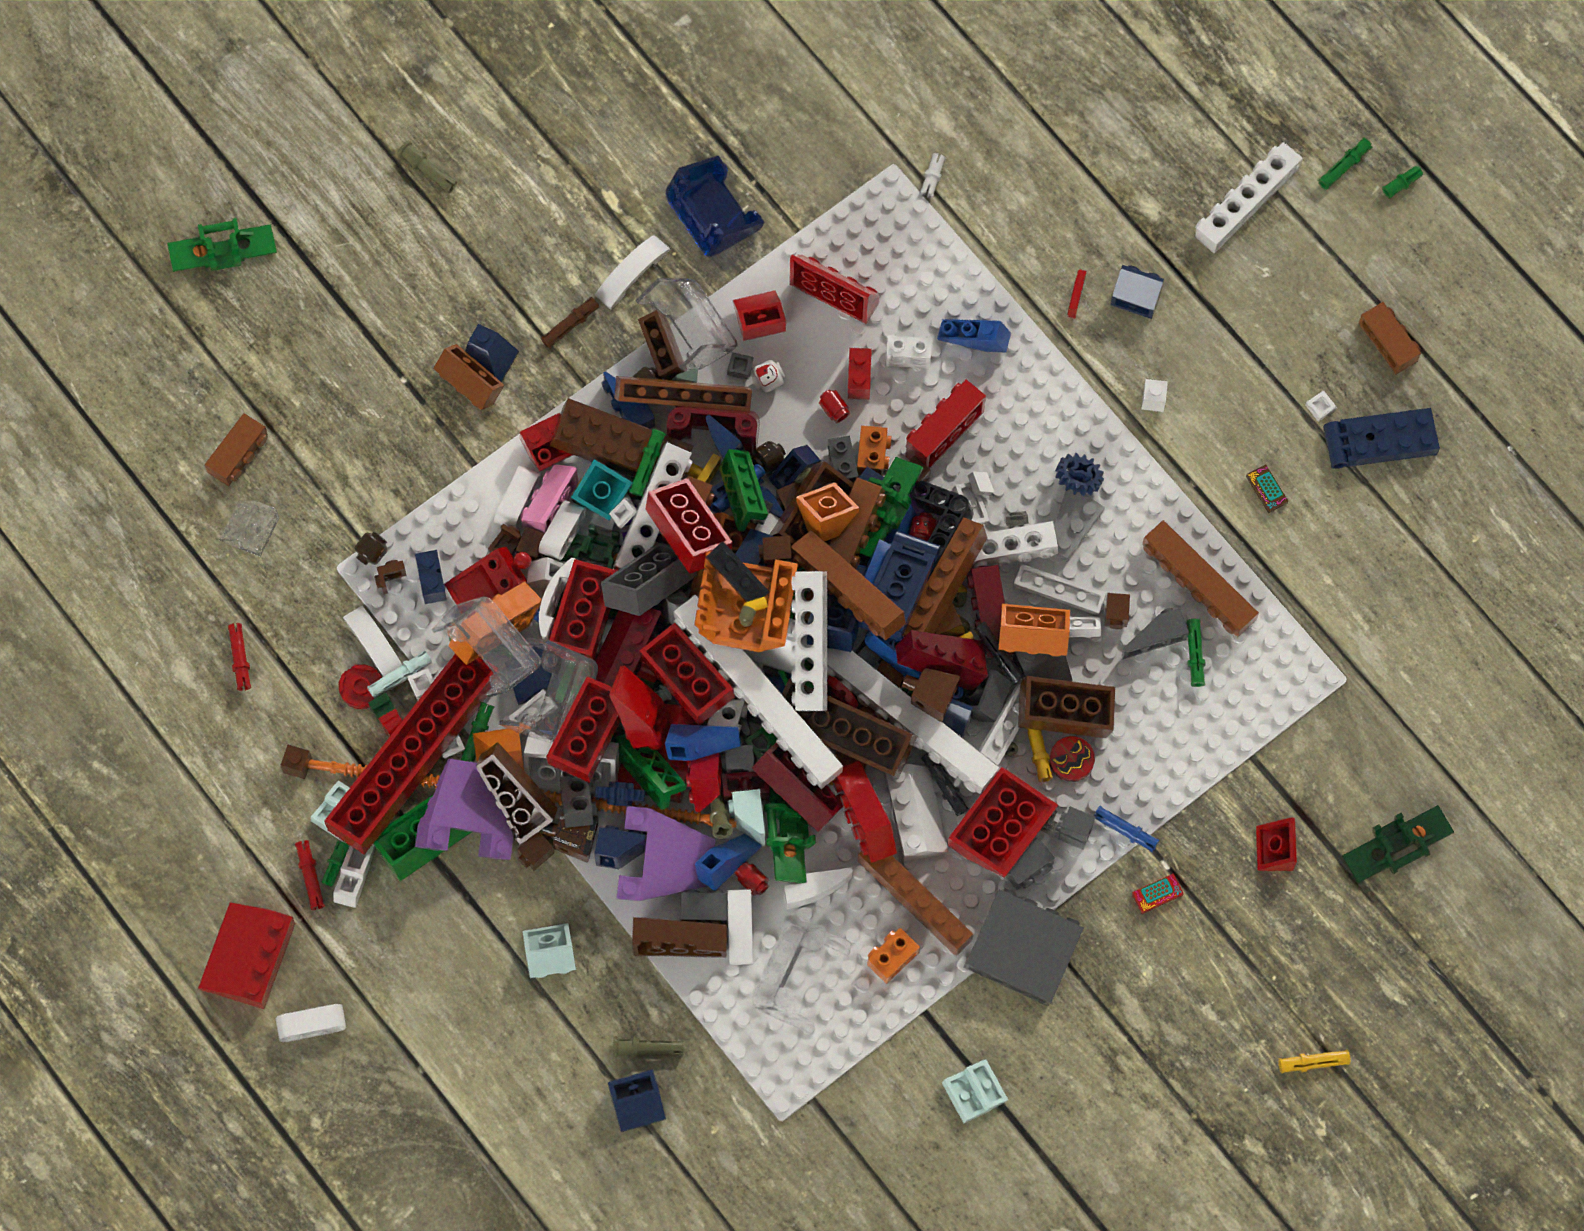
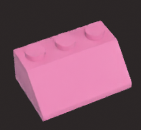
M554 465L551 471H546L542 479L544 483L540 489L537 488L534 491L529 508L525 507L521 513L522 528L529 527L543 533L547 531L564 500H570L572 492L578 484L577 468L573 466Z

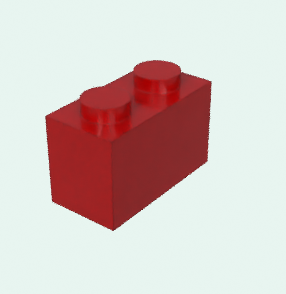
M849 348L847 399L870 400L872 348Z

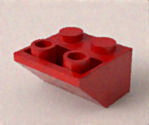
M775 290L733 300L743 341L786 331L784 311Z
M560 413L519 432L520 440L539 472L573 456L570 453L550 446Z
M721 752L687 761L690 773H686L687 787H691V790H689L690 803H694L696 813L701 812L720 795L722 775Z

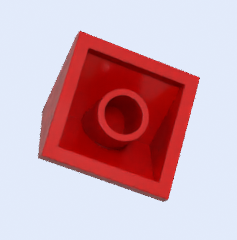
M1290 817L1256 826L1257 869L1259 871H1293L1297 863L1295 818Z

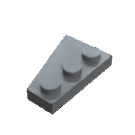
M1071 489L1065 491L1054 527L1058 544V554L1056 555L1067 562L1101 516L1105 507L1086 494L1082 496L1080 492H1077L1074 495Z

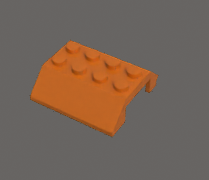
M705 558L704 567L706 569L703 570L701 581L703 589L699 593L697 604L699 609L696 611L694 625L699 628L698 633L713 644L755 652L785 646L794 592L792 590V577L797 572L798 564L776 559L773 568L744 563L769 591L765 596L768 607L756 611L751 626L744 627L739 621V614L746 601Z

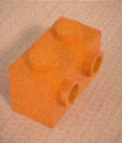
M861 425L857 463L858 475H861L866 467L871 468L882 476L884 470L889 469L890 457L885 456L886 449L891 448L892 436H887L888 428Z
M901 928L896 932L892 930L884 938L885 943L880 948L878 946L874 947L867 955L869 957L867 966L886 984L920 952V946Z

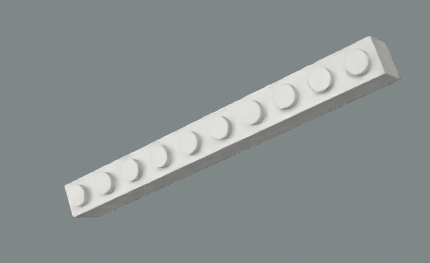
M696 595L691 597L674 611L675 620L673 622L682 631L685 630L687 632L688 638L697 648L699 647L704 652L703 655L711 664L717 667L718 672L724 679L729 681L734 687V694L740 700L743 698L747 702V708L754 717L757 715L763 721L761 723L763 728L769 734L773 733L778 738L776 742L783 751L788 750L793 756L791 757L793 763L799 769L802 767L808 773L806 777L813 786L818 785L822 789L842 773V764L743 649L713 644L698 633L699 628L694 625L696 611L699 609L697 607L699 598Z
M827 648V675L835 677L842 682L850 692L857 696V700L863 706L871 707L879 719L887 720L892 725L918 736L914 746L917 749L926 751L933 762L941 763L945 766L946 771L952 777H958L965 782L964 785L971 792L976 791L978 794L984 791L998 773V766L944 723L910 703V696L856 653ZM811 658L806 659L809 663L814 665V662Z

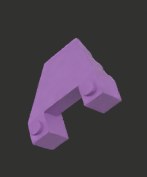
M448 759L436 784V791L427 804L428 808L424 817H421L419 821L415 847L430 850H448L450 829L481 833L478 857L511 860L512 830L506 822L507 819L503 811L498 808L492 791L488 790L476 768L477 763Z
M627 806L624 830L647 832L642 878L619 875L616 899L643 901L690 889L707 887L698 880L695 863L709 849L715 847L716 840L650 808Z

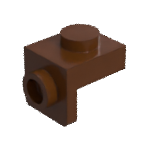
M502 524L500 527L501 532L489 546L488 552L491 553L497 548L507 547L513 556L521 539L520 531L512 525L508 527Z
M391 560L386 562L385 565L377 567L378 575H375L374 578L377 589L382 588L383 594H387L385 581L407 576L403 560Z

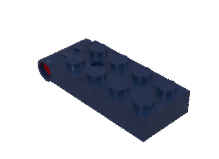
M1431 408L1341 419L1340 422L1332 421L1323 425L1331 467L1333 469L1437 455L1440 450Z
M900 531L896 532L873 585L904 611L906 624L889 637L901 642L933 570L941 546ZM858 621V627L871 631L864 621Z

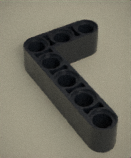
M918 481L911 490V495L916 505L923 510L941 516L928 540L940 546L944 545L940 548L939 555L931 572L932 574L963 517L972 520L974 512L967 497L925 481Z

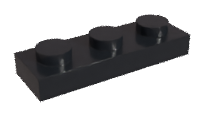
M723 541L705 557L746 602L765 597L769 593L767 588Z

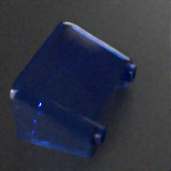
M719 155L678 168L666 188L667 201L707 257L718 255L758 232L765 223L761 215L755 210L748 211L745 214L724 184L728 168Z

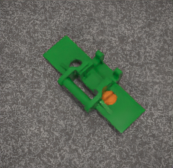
M232 218V221L205 226L198 224L200 237L167 243L173 272L206 266V268L210 267L211 271L241 266V261H245L247 258L277 253L271 224L239 230L237 218ZM234 229V233L229 234V239L224 241L212 242V238L204 237L205 234ZM241 240H247L250 242V246L246 249H241L238 247V243Z
M895 457L883 480L873 477L868 479V482L879 485L885 490L886 499L883 506L877 510V522L873 528L870 527L867 534L869 541L865 549H861V555L870 558L878 540L884 541L889 532L891 533L893 529H898L912 503L909 494L923 470L922 466ZM900 485L901 489L897 492L892 489V486Z
M769 785L770 803L764 805V812L767 813L768 827L766 845L770 846L771 851H773L775 881L806 883L804 849H809L816 843V836L810 835L809 837L808 822L797 811L792 809ZM776 818L780 823V837H777Z

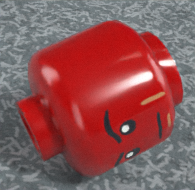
M920 513V515L912 518L909 535L928 541L938 521L930 513Z

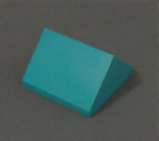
M594 459L571 498L590 511L610 521L612 517L609 513L623 500L633 482Z

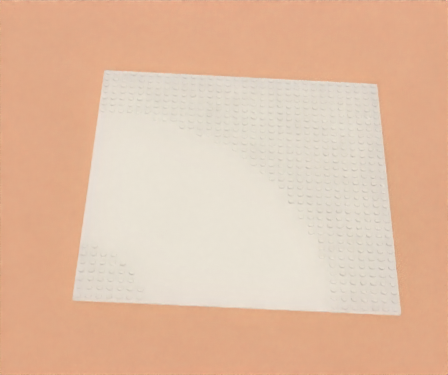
M894 164L890 165L670 324L687 371L698 368L697 383L743 386L752 389L750 411L758 414L760 419L757 447L767 441H772L775 444L779 443L786 452V455H784L785 459L793 448L808 445L820 458L821 462L825 461L831 465L827 449L828 439L850 435L857 467L861 425L888 428L887 436H892L891 448L886 449L885 456L890 457L889 468L895 457L910 461L905 457L907 435L913 429L917 430L922 425L921 421L927 414L930 413L932 415L937 410V404L943 398L947 399L951 395L950 392L957 383L962 384L967 379L986 395L984 413L930 468L931 474L927 482L948 490L953 489L957 484L969 482L968 474L971 472H987L994 493L990 496L980 495L990 520L984 524L986 533L1053 521L1055 527L1066 491L1065 484L1059 485L1060 479L1055 477L1057 473L1055 469L1062 457L1065 458L1067 454H1070L1072 457L1075 453H1078L1079 457L1085 454L1086 459L1090 460L1093 458V464H1100L1099 470L1104 471L1102 476L1104 480L1098 492L1094 491L1091 496L1086 492V495L1104 506L1105 509L1067 562L1054 554L1051 558L1043 559L1037 557L1032 558L1029 562L1021 563L1014 561L1006 566H999L1005 604L1070 610V617L1097 616L1013 587L1020 566L1023 564L1105 593L1130 594L1129 621L1127 627L1122 629H1112L1110 626H1104L1105 597L1099 614L1101 636L1092 638L1070 637L1066 656L1072 682L1115 687L1114 731L1107 738L1041 730L1045 749L1049 756L1054 744L1064 737L1076 736L1088 742L1095 755V763L1091 773L1080 781H1065L1056 776L1050 767L1053 779L1048 782H1039L1035 764L1032 763L1033 754L1027 728H1020L1013 739V742L1018 746L1017 754L1014 756L1004 754L998 765L999 770L1001 767L1005 768L1059 805L1036 836L1041 839L1055 857L1054 864L1052 865L1053 869L1045 875L1041 873L1038 876L1036 875L1034 883L1025 889L1021 887L1016 890L1007 877L1004 878L966 859L948 846L949 836L968 811L960 816H956L949 802L943 799V793L932 775L931 779L949 854L904 863L884 780V772L868 764L866 765L864 771L892 826L897 854L892 856L973 933L972 942L957 956L948 950L858 862V853L861 852L859 843L861 841L859 839L855 840L851 830L853 825L846 822L843 813L845 811L844 807L819 832L808 825L809 837L810 835H815L816 843L809 849H804L806 874L852 867V878L841 888L816 902L787 909L784 886L800 883L775 881L773 851H771L770 846L766 845L768 827L767 813L764 812V805L769 804V800L761 801L765 829V846H762L746 861L754 864L769 878L767 883L769 887L762 895L756 894L753 896L751 894L753 964L730 965L728 920L726 958L647 956L779 1121H784L974 973L963 967L973 949L999 889L1004 890L1006 888L1012 890L1017 894L1016 897L1023 900L1025 898L1037 902V906L1044 910L1046 908L1055 910L1139 845L1136 842L1134 844L1129 842V838L1096 819L1084 850L1058 840L1060 832L1056 830L1062 812L1067 813L1071 806L1094 815L1097 808L1102 806L1135 827H1142V831L1151 835L1343 686L1347 680L1323 650L926 198L920 194L912 182ZM791 255L813 257L821 265L833 267L839 274L857 280L858 284L875 289L880 294L879 304L867 324L789 285ZM775 290L784 311L786 331L743 341L733 300ZM942 319L1001 321L1011 332L1007 352H985L938 340L937 337ZM888 335L932 338L930 369L886 366ZM644 343L605 372H608L615 378L616 376L632 377L643 367H653L655 369L656 367L648 345ZM849 348H872L870 400L847 399ZM732 352L754 357L749 380L727 375ZM768 360H773L775 363L779 362L786 377L783 379V385L769 392H764L762 388L757 389L751 378L755 376L754 368ZM603 374L569 397L572 400L622 418L619 411L615 413L610 400L613 399L610 393L606 394L601 382L604 381ZM829 389L831 391L837 390L849 407L850 415L839 423L830 420L819 405L820 395ZM565 400L563 403L558 405L556 408H554L552 411L547 413L545 416L540 418L532 425H535L557 413L561 414L563 405L567 400ZM648 403L655 417V427L651 429L662 431L667 435L668 415L675 406ZM692 429L691 439L685 438L682 440L694 445L689 459L702 468L706 466L713 453L721 457L709 430ZM519 434L381 533L380 536L387 541L388 551L378 564L368 563L364 565L356 558L358 553L355 552L337 566L339 574L408 660L413 659L424 650L427 652L432 663L420 671L428 668L433 680H435L455 654L448 646L450 643L449 637L452 628H457L464 616L446 587V601L430 604L424 603L415 554L437 550L444 583L490 554L488 548L501 532V525L495 523L494 518L517 468L522 465L539 472L529 458ZM573 455L555 465L577 468L579 482L584 477L582 473L592 462ZM554 465L539 472L541 473V479L537 487L538 489L544 483L542 482L544 474L547 470L551 471ZM720 470L717 471L710 483L713 486L722 481ZM884 470L883 477H885L888 470ZM615 471L631 482L634 481V477ZM765 473L761 477L764 483L760 486L769 489L776 498L777 488L768 479L772 473ZM684 474L683 479H686L689 475ZM897 485L893 486L898 492L900 491ZM631 499L632 502L636 505H639L641 501L638 499ZM589 509L587 510L584 522L577 532L578 534L588 536L589 524L591 525L594 512ZM930 512V514L933 515V518H935L938 521L937 515ZM752 520L749 521V523H752V524H754V525H758V523L755 522V521H752ZM1162 520L1179 534L1259 612L1257 620L1239 637L1228 633L1223 627V623L1218 618H1213L1202 602H1196L1191 596V592L1186 587H1181L1176 582L1175 576L1170 571L1166 572L1163 570L1159 561L1154 556H1149L1143 549L1144 537ZM520 522L517 529L522 537L524 528H522V522ZM615 524L613 531L620 532L619 545L623 544L622 532H628L630 525L623 526L621 529ZM597 528L599 534L612 537L611 532ZM1032 540L1028 545L1035 547L1039 545V542ZM1010 544L1006 547V549L1010 551H1013L1017 548V546L1014 544ZM574 545L571 548V552L574 553L575 549L580 548L581 545ZM992 548L984 550V553L988 555L995 552ZM585 558L581 560L595 565L607 567V564L596 562L593 560ZM553 559V560L558 561V562L563 563V564L566 563V562H564V561H560V560ZM391 560H403L407 576L385 581L388 593L383 594L382 588L377 589L374 578L375 575H378L377 567L383 566ZM528 568L525 570H521L526 580L528 577ZM966 576L962 584L967 589V600L963 607H955L957 614L968 620L970 624L969 632L971 631L975 640H981L973 630L977 617L975 611L972 610V593L968 587ZM693 579L687 583L689 588L684 592L687 600H689ZM529 584L533 591L542 599L545 590ZM1180 608L1185 623L1187 620L1194 618L1201 620L1202 653L1206 663L1204 667L1205 686H1191V672L1187 662L1190 660L1188 638L1185 641L1126 659L1122 658L1123 648L1163 610ZM534 619L527 629L505 641L518 645L517 654L526 648L544 643L539 623ZM608 619L606 626L612 625L614 620ZM602 640L598 649V654L602 647ZM550 650L561 683L571 656ZM487 652L481 657L497 666L501 675V680L484 700L487 706L488 704L495 706L487 725L489 726L488 731L515 728L509 716L525 703L518 705L505 666V662L511 658ZM996 659L986 660L987 669H995L1010 680L1002 668L999 669ZM877 662V664L874 666L876 670L878 669L880 663ZM763 665L762 672L774 676L778 675V669ZM1022 679L1019 680V681H1018L1017 683H1015L1014 685H1013V683H1011V686H1010V689H1009V692H1008V695H1007V697H1006V700H1005V702H1004L1003 707L1005 706L1007 700L1009 699L1010 695L1012 694L1014 688H1015L1017 685L1021 684V682L1023 681ZM673 695L672 699L663 702L664 704L681 705ZM857 701V703H858V708H857V709H860V707H861L862 704H861L859 701ZM479 708L463 727L469 735L473 727L471 725L472 720L475 721ZM971 719L963 739L976 750H979L995 722H980ZM544 720L525 736L519 734L523 763L527 738L536 737L537 729L550 731L545 725ZM747 721L751 735L763 727ZM616 730L610 742L615 743V737L623 735L625 732H618ZM740 735L741 746L747 745L744 741L745 739ZM762 736L752 742L757 749H767V743ZM826 746L835 755L837 750ZM913 746L905 764L926 766L921 757L927 754V752ZM754 754V756H755V764H756L759 759H758V758L756 757V755ZM933 766L940 779L944 781L936 766ZM946 771L954 786H958L959 794L970 810L981 794H978L976 791L971 792L965 787V782L958 777L951 778L950 774ZM827 784L835 796L839 795V793H836L833 785ZM946 786V788H947V790L949 791L950 795L952 796L953 800L956 802L957 800L955 799V797H954V795L952 794L951 790L949 789L948 786ZM686 787L681 804L670 801L668 809L671 810L674 807L676 811L681 808L683 812L685 809L688 812L692 810L695 812L694 803H690L689 790H691V787ZM645 795V802L632 801V803L635 802V805L642 803V806L648 804L649 807L655 805V808H658L648 795ZM555 803L558 810L552 823L558 824L560 815L563 813V807ZM711 804L704 808L701 814H710L712 811ZM725 804V808L729 811V804ZM597 809L599 824L589 862L587 863L565 854L631 937L633 936V917L681 921V892L643 901L616 899L619 875L642 878L645 852L619 870L596 866L594 852L599 827L615 826L620 831L628 832V830H624V812L618 814L617 811L611 813V810L605 812L604 809H601V811ZM776 818L777 833H780V823ZM680 820V823L715 839V846L743 834L737 828H733L731 836L725 839H718L713 836V826L704 823L697 825L696 822L690 824V821L683 823V820ZM642 832V834L645 835L646 838L647 832ZM734 873L717 890L728 893V890L747 889L737 881L738 877ZM707 886L696 890H699L700 893H709L712 889ZM901 928L920 946V952L886 984L867 966L869 958L867 955L874 947L878 946L880 948L885 943L884 938L892 930L896 932Z

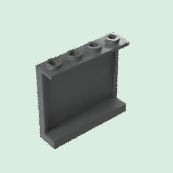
M1006 888L1004 890L999 889L963 968L1049 1006L1084 927L1079 926L1080 922L1069 917L1064 919L1058 916L1059 913L1053 909L1046 908L1044 910L1038 907V903L1031 899L1025 898L1023 900L1016 897L1017 894L1012 890Z

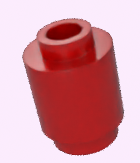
M829 389L820 395L819 405L830 420L839 423L850 415L848 405L837 390L831 391Z
M745 862L735 872V875L738 877L737 881L747 890H751L753 896L756 894L762 895L769 887L767 884L769 878L754 864Z

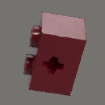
M755 771L722 774L724 804H728V800H732V792L760 789L761 801L769 800V785Z

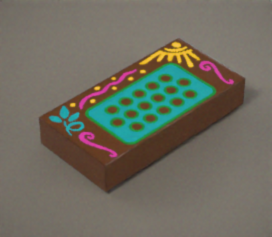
M1266 464L1246 475V478L1268 513L1288 504V499Z

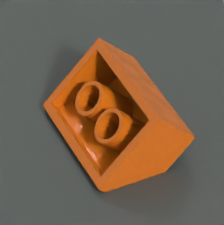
M1002 604L998 650L1006 652L1020 651L1029 654L1041 653L1055 657L1067 656L1070 634V610Z

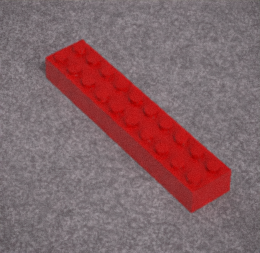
M454 654L324 820L327 830L365 855L481 705L480 703L484 702L501 680L499 668L481 656L466 665Z

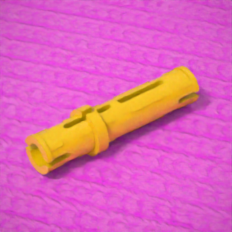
M1027 729L1033 754L1032 763L1035 764L1038 781L1048 782L1053 777L1048 761L1050 756L1045 749L1042 731Z
M1348 1049L1313 1055L1302 1053L1297 1057L1279 1058L1278 1060L1281 1073L1299 1070L1307 1072V1069L1350 1065L1351 1063Z

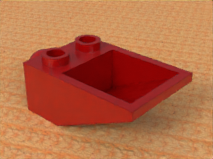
M507 547L497 548L444 583L462 615L466 617L489 603L496 595H503L519 584L527 583L521 570L529 568L531 557L526 552H519L513 558Z
M620 666L609 696L623 724L626 738L630 740L633 748L648 746L652 750H658L664 745L665 740L662 734L669 718L663 700L626 666Z

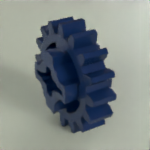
M1075 453L1073 457L1067 454L1065 458L1062 457L1055 469L1057 472L1055 477L1060 479L1059 485L1065 484V490H1073L1074 495L1080 492L1082 496H1085L1087 492L1091 496L1094 491L1098 492L1104 480L1102 477L1104 471L1099 470L1100 464H1093L1094 459H1086L1085 454L1082 457H1079L1078 453Z
M610 781L608 787L596 786L595 797L607 798V805L632 806V801L645 802L646 791L634 790L633 783Z

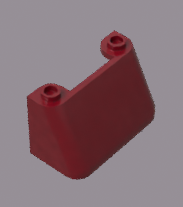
M675 406L668 415L667 435L681 441L685 438L691 439L692 429L709 430L706 416L710 415L729 432L736 433V438L742 442L745 451H749L751 456H753V451L757 448L760 419L754 411Z

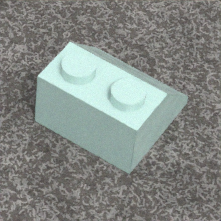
M760 789L732 792V800H728L730 818H735L736 828L761 844V846H765Z
M568 923L523 931L530 978H543L550 974H565L576 970Z

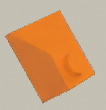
M836 483L796 497L807 530H812L823 541L839 536L859 512V507Z
M518 727L473 733L477 762L483 752L498 742L524 770Z

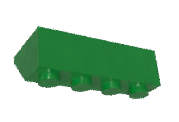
M433 795L389 824L373 843L399 881H402L446 851L415 847L419 821L421 817H424L428 808L427 804ZM450 829L448 849L472 832Z

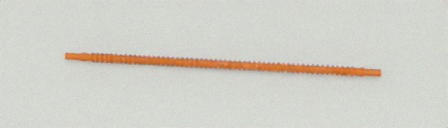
M310 760L308 764L309 769L330 771L332 774L344 773V776L350 774L351 777L357 775V778L367 767V765L362 767L361 764L356 766L355 763L349 765L348 762L341 764L336 761L324 762ZM426 775L420 784H422V787L428 785L429 788L435 786L436 789L440 776ZM550 790L544 792L554 804L562 805L561 793L557 794L556 791L550 793ZM595 796L591 799V802H596L598 811L604 809L605 812L611 810V813L617 811L618 814L624 812V815L626 814L627 806L607 805V799L606 801L603 798L597 800ZM635 802L632 803L633 807L650 808L671 819H676L677 822L683 820V823L690 821V824L696 822L697 825L704 823L713 826L709 818L710 814L695 813L694 810L688 812L687 809L683 812L681 808L676 811L674 807L671 810L668 808L660 810L659 807L655 808V805L649 807L648 804L642 806V803H639V805H635ZM730 818L729 823L733 828H736L735 818Z

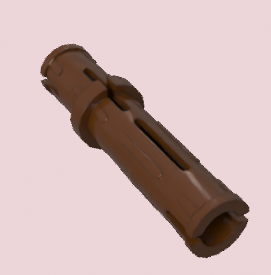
M589 297L581 306L573 308L571 310L572 313L541 337L544 345L550 349L580 323L583 324L591 313L600 308L599 304L594 298Z

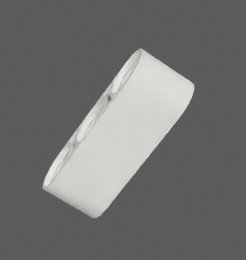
M522 465L517 468L494 518L495 523L505 524L508 527L512 525L518 528L521 522V513L525 507H528L531 497L540 482L541 473Z
M564 500L540 542L539 553L562 560L584 522L587 513L586 507Z
M341 1004L327 1005L276 1017L280 1042H289L346 1029L343 1006Z

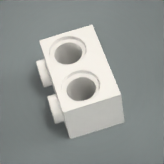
M888 335L886 366L930 369L932 338Z

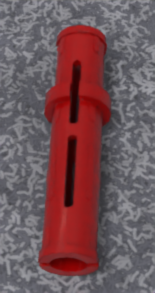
M234 623L228 625L234 662L232 671L236 675L237 690L243 691L242 687L244 686L246 691L252 687L248 671L250 670V663L247 662L242 624L236 623L237 627L235 628Z
M304 840L302 844V841L295 843L300 861L298 867L302 870L311 906L310 909L316 910L317 906L318 909H322L325 907L315 869L316 860L313 859L310 849L309 840Z

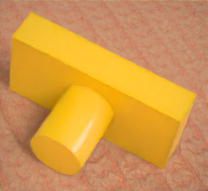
M713 453L704 468L692 462L689 471L685 472V474L710 484L719 470L721 457Z

